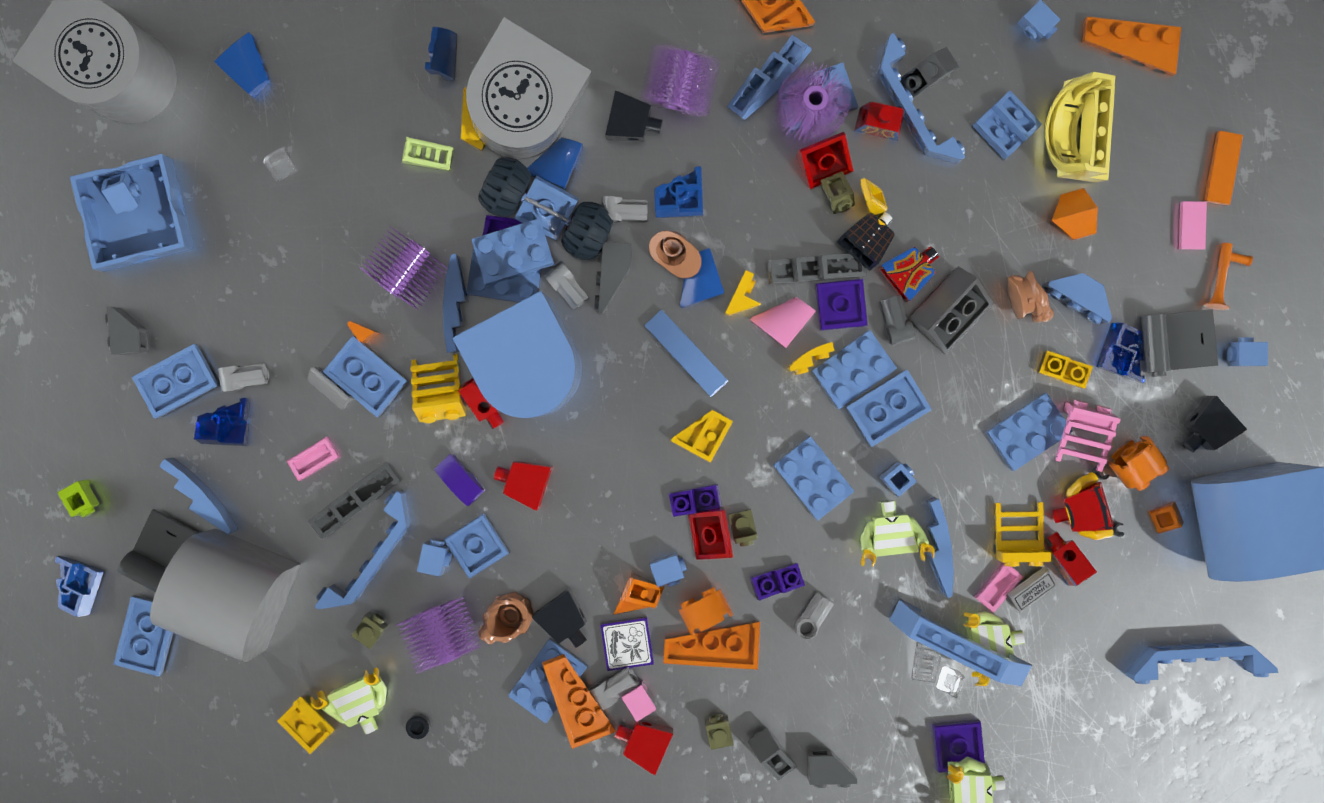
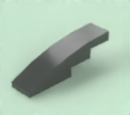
M849 253L767 261L769 284L867 276V269Z
M384 463L327 505L325 509L309 519L308 522L323 540L394 487L400 480L389 465Z

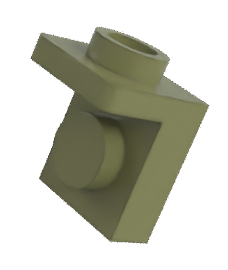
M843 171L821 180V186L831 203L833 214L845 212L855 205L854 192Z
M751 509L728 514L735 544L740 543L741 547L754 544V540L758 539Z
M368 612L364 615L361 623L351 636L371 649L388 627V624L384 622L385 619L380 614Z
M715 714L709 716V719L705 720V727L710 749L714 750L733 746L728 715Z

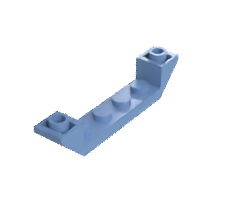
M893 33L886 41L877 74L896 107L904 109L903 119L923 154L957 164L965 158V149L959 140L956 141L953 136L940 145H936L937 139L931 129L928 130L924 124L925 118L919 109H915L910 91L907 88H903L900 83L901 76L896 68L892 69L891 67L902 60L906 54V47L903 41Z
M402 489L396 491V493L392 491L386 498L384 503L387 505L383 511L396 519L398 523L394 521L386 531L388 534L384 542L380 541L372 551L375 555L371 561L366 560L359 569L361 575L357 580L353 579L346 587L345 591L348 593L335 584L328 588L324 587L316 597L319 601L314 606L319 610L349 605L357 601L411 525L405 491Z
M901 599L890 618V621L909 638L999 683L1022 686L1032 667V664L1012 654H1009L1007 658L921 615V609Z
M1239 641L1150 646L1126 671V676L1137 684H1149L1150 680H1159L1158 663L1171 664L1173 660L1181 659L1182 662L1190 663L1196 662V658H1205L1207 661H1219L1220 657H1229L1232 660L1243 659L1244 670L1252 673L1255 677H1269V673H1278V668L1252 645Z

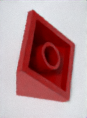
M844 132L802 148L796 155L810 189L821 185L822 179L843 171L844 175L854 171Z
M724 507L688 514L696 560L733 557Z

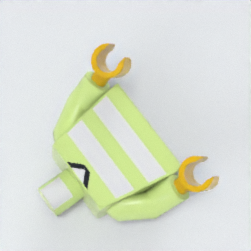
M895 500L881 502L883 515L872 516L871 521L866 524L861 534V552L863 555L860 564L864 566L865 559H870L873 567L878 556L919 552L918 548L920 549L921 560L925 561L924 552H930L932 558H934L935 549L929 545L926 534L917 521L906 513H897Z
M987 611L964 612L963 616L969 617V621H965V624H963L966 627L969 639L1007 658L1009 654L1014 655V645L1025 644L1023 631L1010 632L1009 625L1002 621L999 616ZM977 671L972 672V677H979V681L975 683V686H987L989 684V677Z
M374 668V672L371 674L365 670L364 677L333 690L327 695L328 699L325 698L323 691L318 692L319 699H314L311 696V707L323 710L340 723L346 724L347 727L360 723L364 733L369 734L378 729L373 716H376L383 710L387 686L379 676L378 668Z
M966 757L960 762H948L947 779H949L951 803H993V791L1005 790L1003 775L991 776L985 763L971 757Z

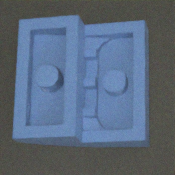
M1008 91L973 127L1005 160L1042 123L1011 91Z

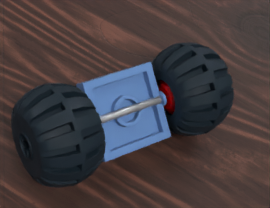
M510 157L498 158L489 171L478 195V200L483 208L493 215L510 216L514 213L521 200L522 204L515 216L516 220L525 223L540 218L545 235L556 241L564 226L567 225L561 239L565 250L578 259L591 260L595 258L606 241L613 225V220L608 215L609 212L604 206L595 202H582L578 205L574 214L570 216L578 202V197L538 176L535 177L529 191L525 192L531 179V174L527 167L517 159Z

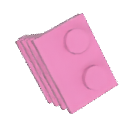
M1074 399L1073 403L1066 401L1063 410L1069 415L1055 460L1061 462L1063 454L1099 462L1096 470L1102 472L1104 465L1108 461L1107 455L1112 448L1111 443L1116 435L1117 424L1120 423L1121 419L1111 412V408L1097 405V408L1088 407L1089 403ZM1071 427H1076L1107 435L1105 443L1070 435L1069 433ZM1067 440L1102 448L1101 456L1065 448Z

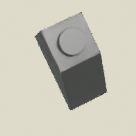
M767 728L757 732L748 741L760 763L778 781L797 767L776 737Z

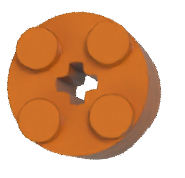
M1149 436L1139 437L1142 441L1136 443L1133 440L1125 443L1111 456L1114 459L1113 462H1108L1126 488H1136L1138 491L1144 490L1150 485L1151 480L1165 474L1169 470L1166 458Z
M712 587L702 592L703 598L697 601L694 598H690L680 604L682 609L678 611L691 636L696 635L694 630L697 628L702 632L724 621L723 615L728 613L729 617L734 615L721 589L716 591L715 587Z

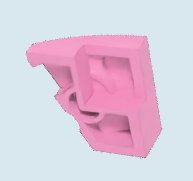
M795 297L753 316L750 321L786 348L816 311Z

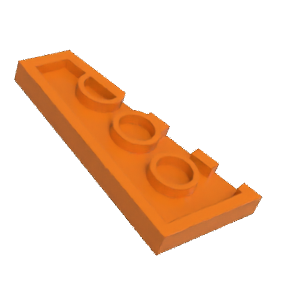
M1086 17L1084 19L1082 43L1108 53H1116L1123 56L1122 58L1140 62L1148 68H1156L1164 71L1167 75L1174 76L1177 70L1181 27Z
M760 622L696 633L694 636L685 635L665 639L663 663L758 670Z
M565 654L542 662L572 749L616 732Z

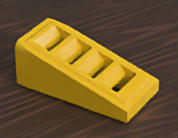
M866 178L861 179V187L868 212L876 216L887 211L888 208L882 189Z

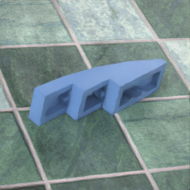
M791 35L779 53L773 51L760 70L756 67L753 69L727 107L745 120L784 84L783 81L786 82L785 79L790 77L788 74L792 75L812 48L794 35Z
M457 254L450 256L444 287L443 329L447 353L459 352L453 337L457 336L456 328L464 327L460 304L469 302L460 257Z
M662 310L644 325L710 397L728 382L721 372Z
M166 458L162 461L159 467L179 479L174 488L193 500L188 509L226 534H231L238 530L236 523L225 506L212 490L191 470L174 458Z
M934 497L926 500L934 523L927 525L926 528L934 545L935 556L932 558L930 552L926 553L943 595L950 598L953 596L954 577L952 545L940 500Z

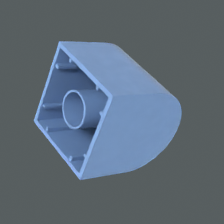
M542 291L453 337L484 398L498 411L509 416L532 418L554 413L563 408L573 398L579 387L582 375L579 352L551 298Z
M1274 462L1214 473L1191 481L1206 568L1210 579L1230 582L1257 581L1324 570V467Z

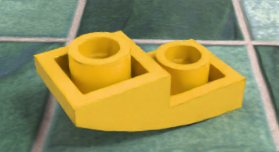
M833 342L820 345L805 352L787 367L788 372L794 371L795 375L809 372L808 367L814 366L812 356H815L816 360L830 357L829 352L835 351Z
M1047 351L1039 373L1085 390L1093 366Z

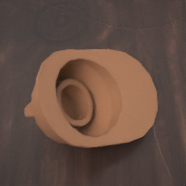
M661 231L651 238L649 252L652 258L672 274L680 278H689L699 272L701 267L700 253L681 233Z

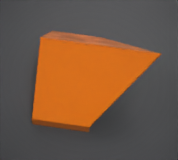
M1084 188L1060 195L1052 221L1066 232L1072 240L1097 233L1098 207Z
M631 572L613 615L649 607L656 608L664 586L657 587L655 582Z

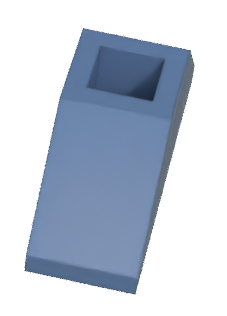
M1082 273L1049 281L1042 285V288L1047 290L1048 296L1056 300H1064L1067 302L1066 306L1075 312L1082 311L1087 314V319L1099 325L1100 323L1111 321L1112 316L1104 285L1088 275Z

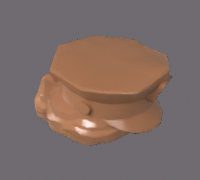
M1029 271L1025 277L1013 274L1007 277L1008 295L1017 319H1022L1029 313L1032 314L1034 322H1047L1053 318L1054 311L1050 307L1048 294L1037 283L1033 271Z
M516 592L497 596L483 614L484 624L479 627L478 631L480 639L487 644H493L495 641L507 643L518 635L526 633L533 620L530 601Z

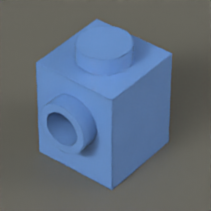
M1039 0L1018 24L1024 29V34L1029 39L1035 40L1038 43L1043 37L1048 40L1058 30L1055 25L1061 19L1042 0Z
M126 171L103 180L101 192L116 214L124 211L126 213L131 212L139 206L140 196L142 195L141 189L136 182H132Z
M1254 337L1238 338V342L1229 343L1226 353L1229 366H1268V342H1254Z
M896 462L879 476L888 489L897 497L901 496L917 482L913 477L915 473L906 463Z
M431 539L430 542L423 543L417 572L439 577L444 574L445 567H449L452 553H449V547L444 545V541Z
M677 552L650 561V567L657 587L665 584L671 587L681 583L680 579L684 578L683 571L687 570L683 557L678 558Z

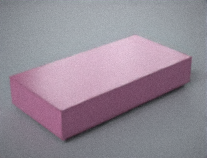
M1180 202L1179 249H1205L1207 202Z
M325 437L286 462L297 480L301 481L336 460L340 455L330 438Z
M1002 562L974 597L994 613L1008 597L1007 593L1013 590L1024 576L1013 567L1005 566V563Z

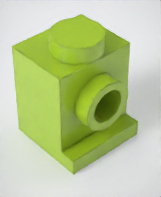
M89 480L77 481L57 492L71 517L81 515L82 518H85L96 512L94 507L98 506L99 502L89 486Z

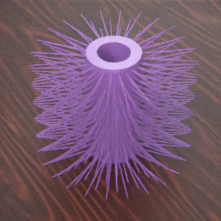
M680 48L674 51L673 49H667L664 52L663 50L665 49L659 50L662 51L658 52L661 54L654 55L657 57H653L660 59L653 61L656 63L659 61L660 63L657 64L659 66L653 65L655 67L652 68L660 69L651 71L654 72L651 74H655L651 75L653 77H650L654 78L650 79L653 80L650 83L653 84L651 85L652 89L644 90L648 94H644L647 96L643 97L655 96L648 100L653 99L650 102L663 104L658 106H664L674 111H696L695 113L703 111V108H707L703 107L707 106L704 105L707 104L704 103L707 102L704 100H708L705 99L708 97L704 96H708L705 95V92H708L706 90H709L706 89L709 88L706 86L710 84L707 83L710 82L707 80H711L708 79L711 77L707 76L712 74L708 73L711 72L708 70H712L709 69L712 67L708 66L713 64L710 63L713 61H708L712 59L707 58L713 57L699 58L705 55H697L698 53L681 50Z
M814 62L812 73L811 67L809 75L808 70L804 71L807 74L803 75V82H800L796 75L788 74L797 85L789 82L791 89L788 88V92H785L788 94L785 95L787 97L779 95L788 100L777 97L780 103L789 104H781L783 106H777L775 108L778 109H774L778 111H773L783 112L781 114L786 116L784 117V122L786 121L787 124L784 131L791 125L788 133L799 121H802L795 138L801 130L798 141L803 135V137L807 136L808 142L810 140V143L811 136H813L814 141L815 133L818 140L820 135L818 136L817 134L821 133V136L825 135L827 137L826 134L830 132L835 133L833 130L829 131L826 126L829 128L827 124L830 125L831 123L833 125V120L837 121L835 118L839 119L836 117L839 116L836 114L838 113L836 111H840L838 109L845 110L844 107L848 108V106H851L850 104L842 103L845 101H842L841 99L843 98L841 97H852L848 95L841 96L844 94L840 93L843 92L839 89L840 85L838 88L836 87L837 80L832 84L838 73L824 88L823 83L828 73L822 81L825 69L822 74L821 72L817 73L816 67L814 68ZM821 126H824L827 130L823 132Z
M392 228L409 241L406 244L390 233L405 245L403 248L394 240L384 235L402 249V251H399L383 240L388 246L397 251L399 255L397 256L382 244H378L396 257V260L379 248H375L392 260L393 264L372 251L386 264L390 265V268L373 256H370L374 261L387 269V272L366 259L384 276L367 264H364L374 274L381 277V280L362 267L360 269L375 279L388 292L396 297H400L404 302L418 309L403 295H406L421 306L422 304L405 292L404 289L424 301L407 285L427 297L421 290L409 282L412 281L430 293L421 284L416 282L413 277L433 289L415 274L417 272L435 284L418 270L420 268L439 281L421 266L423 264L441 276L425 264L424 261L426 260L443 273L445 272L428 260L427 257L429 256L440 265H444L414 240H409Z
M458 598L455 601L451 600L449 603L428 608L418 613V615L411 616V618L397 624L398 626L404 625V627H401V631L402 628L404 630V628L408 629L409 627V630L404 631L403 635L407 633L408 637L406 636L405 640L411 639L410 644L412 641L413 645H410V649L411 646L415 648V650L412 649V653H415L414 657L417 659L419 667L420 665L422 666V672L425 669L427 670V668L430 670L431 667H437V665L443 666L463 656L462 654L467 655L466 653L474 650V645L475 649H477L474 640L472 648L470 631L468 633V621L467 624L463 622V620L466 621V617L465 619L463 617L464 612L458 615V612L464 611V608H467L463 607L462 609V602L456 605V602H459Z

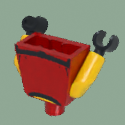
M1097 467L1092 472L1077 479L1070 486L1063 499L1064 508L1052 510L1056 524L1069 521L1072 532H1078L1081 536L1093 540L1109 538L1113 535L1117 537L1124 536V532H1116L1117 527L1124 524L1112 520L1102 482H1098V480L1108 479L1109 474L1101 476L1100 471L1096 470Z

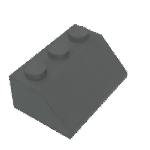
M958 266L932 292L929 298L916 309L910 319L917 329L946 355L988 311L994 302L979 279Z

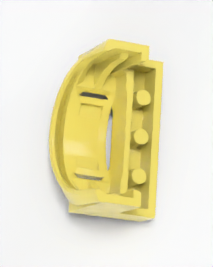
M1091 72L1064 81L1063 89L1053 101L1045 124L1046 146L1051 162L1058 169L1057 177L1095 183L1108 180L1115 94L1114 75ZM1065 104L1077 105L1079 108H1072V107H1067V106H1064V105H1065ZM1082 114L1080 149L1078 152L1076 134L1078 121Z

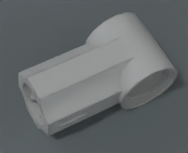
M617 196L602 197L601 205L609 212L608 215L613 220V223H619L622 220L647 221L648 200L623 199Z
M562 261L543 275L573 310L589 298Z
M265 364L218 368L221 392L243 389V387L268 383L269 374Z
M816 593L801 617L796 620L794 625L795 632L804 640L813 639L834 604ZM805 622H809L812 625V629L808 634H802L800 631L801 625Z
M627 667L610 679L605 678L589 691L601 709L605 710L615 704L621 696L636 688L640 683L635 672Z

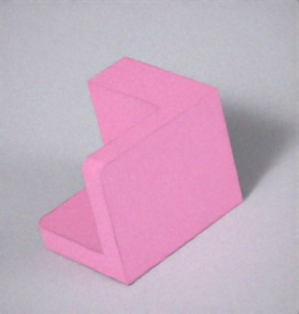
M643 680L639 682L640 684L636 688L622 696L624 703L636 722L656 710V706L649 697Z

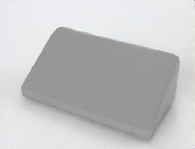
M312 367L308 375L309 383L338 408L344 410L353 400V397L323 373L320 367Z

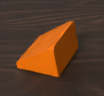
M349 321L347 323L350 330L361 343H367L380 334L356 322Z
M1175 501L1149 512L1158 534L1180 528L1184 523Z

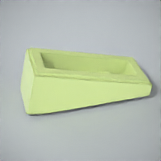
M406 137L402 163L449 171L453 147ZM412 146L417 147L415 158L410 157ZM421 148H426L424 160L420 159ZM431 149L436 150L434 162L429 161ZM441 151L445 152L443 164L439 163Z

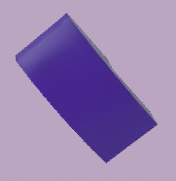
M449 454L434 469L447 487L466 506L473 503L485 491L475 476L467 472L453 454Z
M718 484L669 493L673 517L722 507Z
M798 563L750 577L756 599L759 601L805 586Z

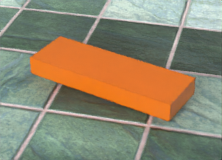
M1218 131L1216 133L1204 202L1225 206L1230 205L1243 135L1225 131Z

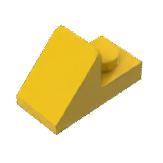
M747 270L744 272L725 315L731 316L761 305V303L744 296L745 293H751L756 281L752 280L754 273Z

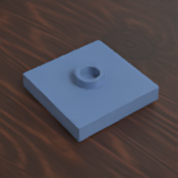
M485 513L444 539L469 579L510 553Z

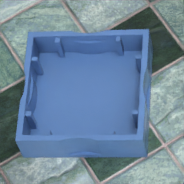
M159 154L131 161L117 168L99 169L70 177L77 209L84 223V237L93 270L107 272L195 250L172 158ZM126 171L132 182L138 184L142 195L140 196L139 206L135 210L116 214L101 192L104 179Z

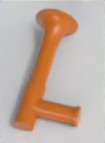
M1231 243L1221 244L1215 290L1211 300L1203 304L1206 308L1215 310L1230 309L1224 301V289L1230 261L1245 264L1246 266L1252 264L1253 257L1233 253V244Z

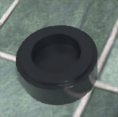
M422 714L413 715L406 723L407 734L413 739L424 738L430 731L431 724L429 719Z

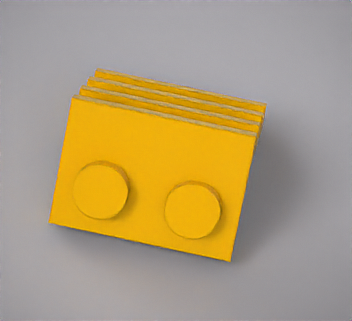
M453 354L452 361L417 365L416 360H411L412 409L419 422L433 423L436 420H456L459 417L466 416V407L458 391L460 388L458 354ZM454 369V373L418 378V374ZM455 381L454 386L418 390V386Z
M1037 502V511H1001V503H995V559L1010 567L1019 566V562H1028L1029 566H1043V562H1051V552L1044 550L1043 502ZM1038 516V525L1001 526V517ZM1001 531H1038V539L1001 540Z
M300 696L277 722L311 754L335 729Z

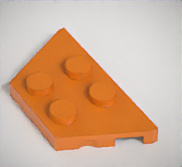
M741 0L763 33L809 27L815 24V20L801 0Z

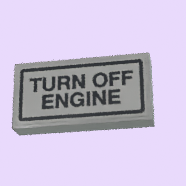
M1044 566L1007 593L1015 608L1021 613L1058 586L1050 570Z

